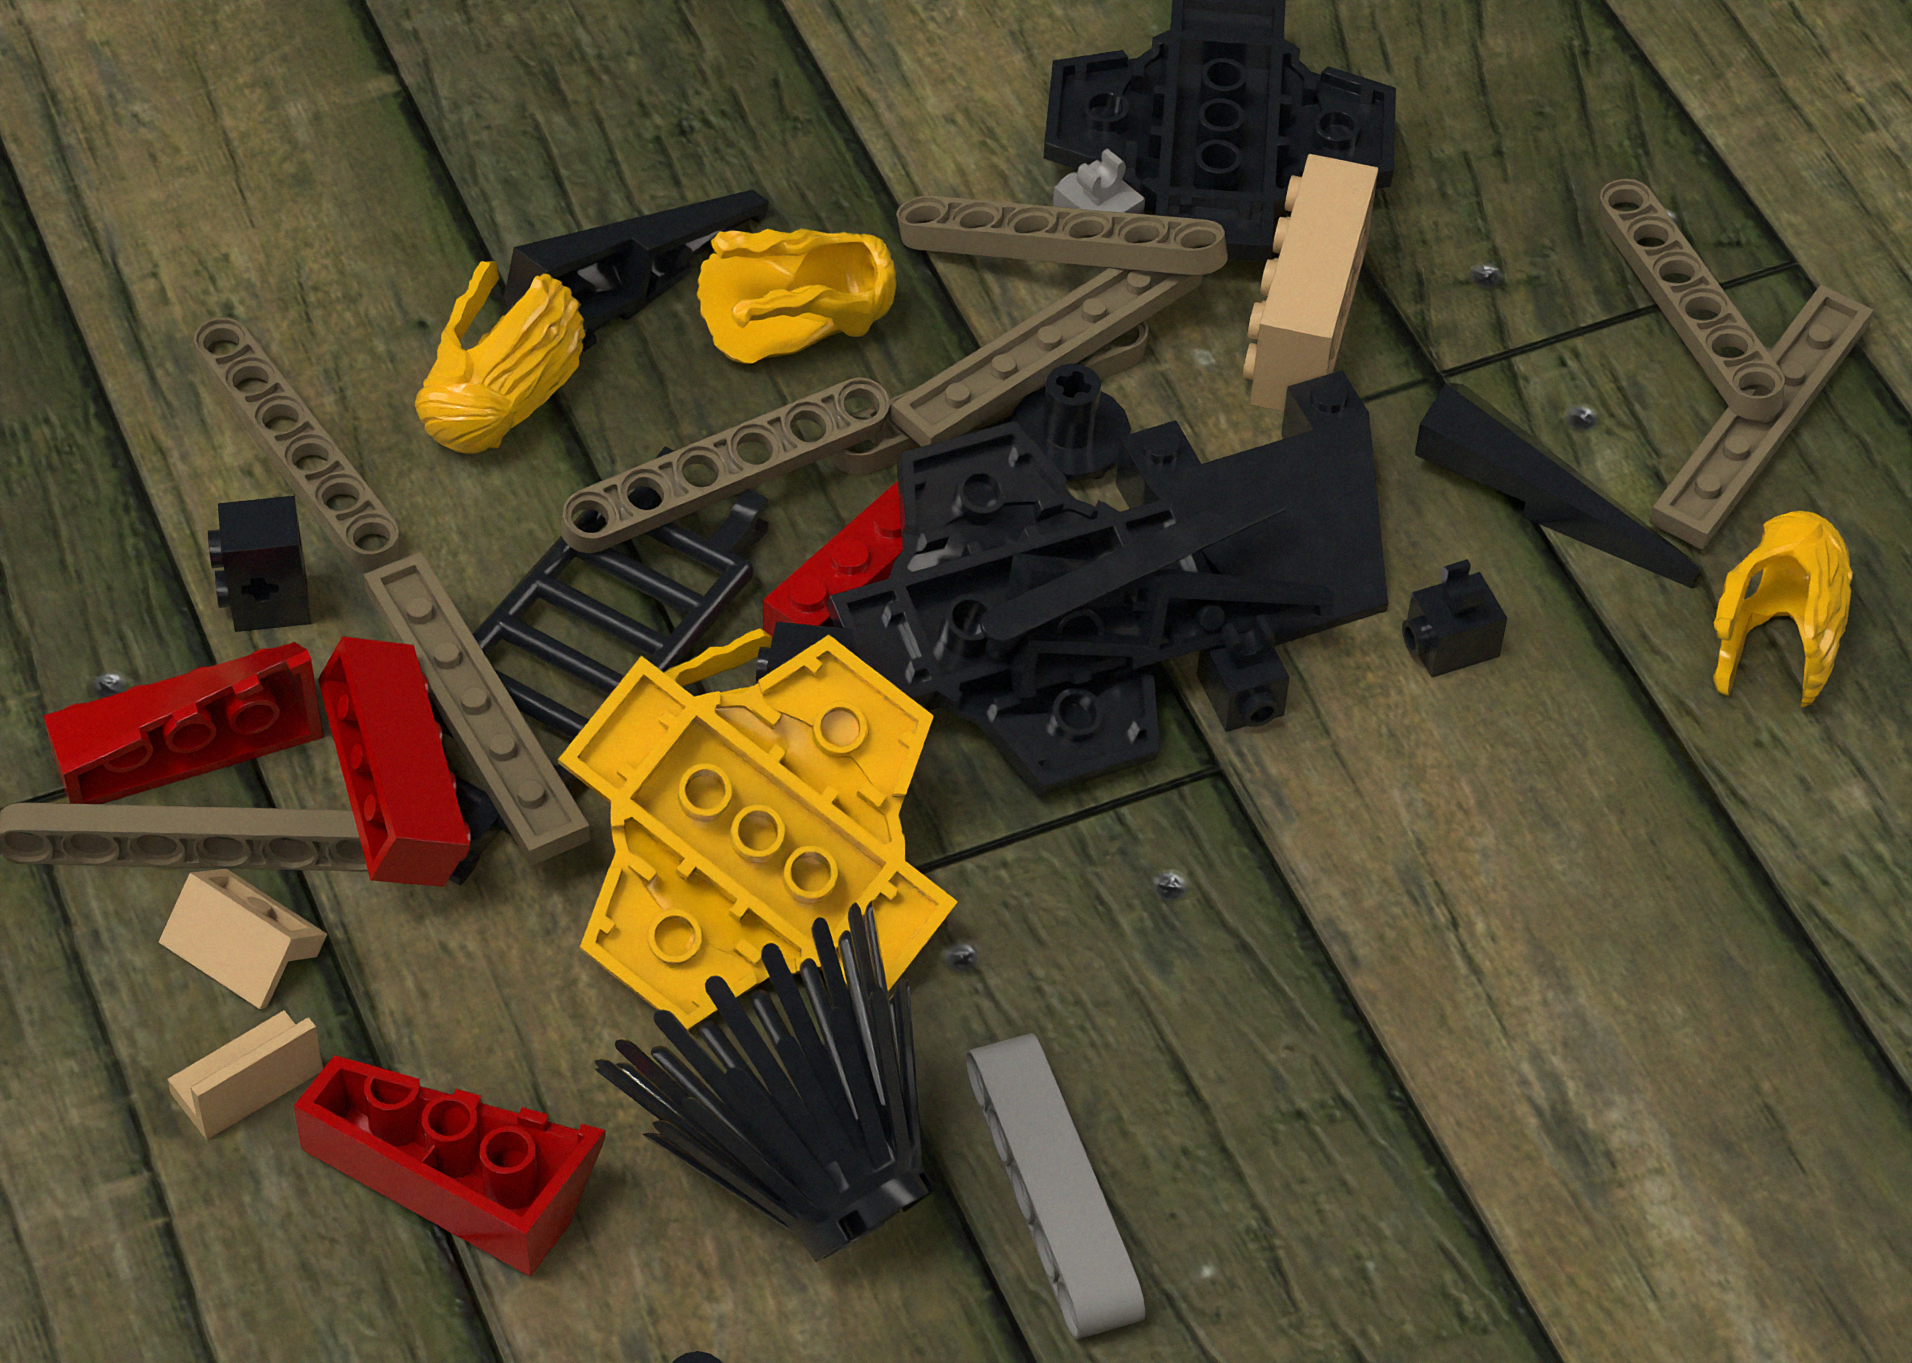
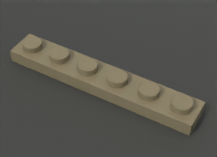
M1109 268L891 403V421L921 447L962 436L1046 383L1047 377L1053 369L1065 364L1078 363L1202 284V275Z
M1820 285L1769 352L1785 378L1782 409L1768 419L1750 420L1738 416L1728 407L1652 507L1649 523L1704 550L1869 327L1874 309ZM1756 384L1748 385L1741 389L1750 396H1764L1772 392L1768 387Z
M420 551L363 574L365 591L396 643L414 645L421 672L426 675L428 680L429 698L530 866L591 841L589 823L423 553Z

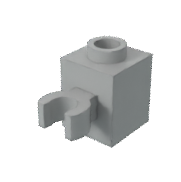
M1109 149L1102 152V162L1096 160L1090 165L1082 164L1077 173L1068 174L1054 187L1053 206L1144 214L1145 198L1122 180L1126 169L1125 163Z

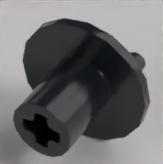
M1073 363L1061 365L1053 369L1047 377L1046 386L1027 395L1013 411L1011 422L1016 421L1067 478L1066 480L1069 481L1102 478L1105 472L1113 469L1118 464L1120 437L1131 434L1126 411L1112 396L1101 391L1099 376L1092 369Z

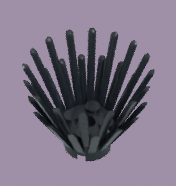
M873 900L866 906L863 917L859 905L856 902L851 905L848 911L850 931L845 930L838 940L850 997L827 921L819 917L812 924L811 933L833 1008L815 961L811 958L805 959L800 964L799 973L825 1044H822L780 948L774 943H768L761 951L763 964L797 1040L790 1035L766 991L757 990L752 993L750 1002L798 1093L728 984L720 976H711L706 980V992L766 1083L767 1089L715 1022L709 1020L701 1022L698 1026V1032L726 1068V1073L677 1017L668 1010H658L654 1013L655 1024L722 1101L665 1046L653 1047L651 1055L666 1071L634 1042L627 1039L616 1040L615 1047L633 1065L626 1062L614 1064L606 1059L595 1060V1064L598 1066L595 1070L659 1119L652 1124L660 1133L642 1134L645 1138L780 1226L801 1237L815 1262L822 1258L825 1259L885 1225L884 1222L900 1212L899 1209L906 1212L936 1191L935 1186L922 1166L909 980L905 981L901 977L895 985L894 994L889 998Z

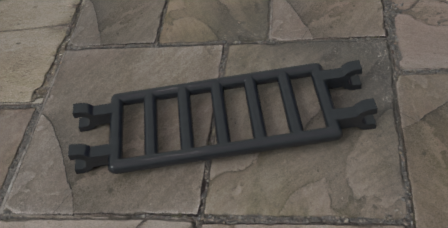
M665 446L656 458L669 454L674 450ZM636 487L628 496L633 506L643 510L655 509L662 503L660 495L650 487ZM747 488L734 504L729 518L709 540L674 521L644 533L722 574L704 596L611 547L594 553L579 552L571 548L561 535L472 635L485 656L503 639L609 696L625 677L624 675L519 620L535 601L541 598L650 656L648 661L665 673L669 668L680 663L752 579L754 567L749 560L741 557L740 554L749 544L757 543L768 531V522L759 518L768 507V498ZM585 509L573 524L583 532L596 533L605 525L606 520L601 513ZM577 557L687 616L666 637L556 578ZM493 668L518 710L573 740L588 723L589 719ZM429 698L434 719L436 722L440 724L442 733L453 738L452 734L450 733L449 729L447 728L446 724L444 723L443 719L441 718L440 714L438 713L437 709L435 708L434 704ZM552 763L569 791L579 779L559 763L557 765ZM454 774L459 807L470 812L463 821L468 824L470 829V848L466 858L458 863L449 878L450 881L461 886L474 870L481 853L501 830L511 836L512 834L487 792Z

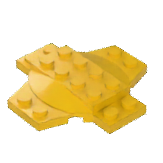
M827 635L758 680L757 684L743 693L720 694V691L693 696L641 656L558 759V763L611 804L610 823L615 854L585 931L580 950L657 1011L668 1010L673 1013L689 1031L718 1012L705 989V983L709 977H722L737 999L769 978L761 958V951L768 943H774L780 948L791 975L800 974V964L807 958L813 959L818 970L821 971V964L811 933L812 924L819 917L827 921L848 989L838 940L845 930L850 931L848 911L851 905L856 902L861 909L863 917L866 906L873 900L887 990L889 992L958 903L953 897L905 861V837L902 833L899 819L903 800L934 716L830 635Z

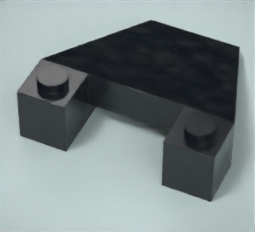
M1343 370L1287 387L1281 432L1284 439L1201 464L1176 420L1120 437L1116 486L1129 509L1177 496L1187 518L1270 479L1288 509L1201 551L1212 574L1325 585L1335 594L1330 615L1320 617L1313 613L1279 623L1280 629L1272 630L1275 635L1274 646L1387 611L1388 597L1370 417L1368 410Z

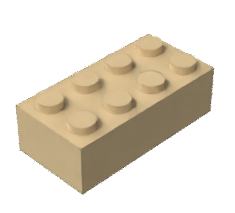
M1309 154L1302 177L1291 176L1285 201V210L1292 212L1291 217H1280L1278 220L1272 251L1280 253L1279 258H1274V260L1267 259L1260 295L1268 297L1267 300H1262V303H1254L1248 328V338L1258 340L1257 344H1249L1243 370V378L1253 380L1250 405L1284 411L1288 386L1333 373L1367 249L1378 167Z

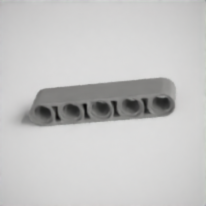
M1028 1033L967 1050L966 1066L974 1096L1070 1334L1074 1339L1078 1340L1143 1321L1145 1318V1305L1137 1275L1037 1036L1034 1033Z

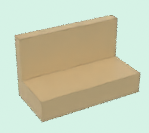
M218 869L189 873L159 943L255 1007L264 1009L267 1008L288 961L317 957L327 933L230 870Z
M285 1010L168 1078L170 1093L205 1139L208 1140L323 1070L316 1026L309 1017L295 1024Z

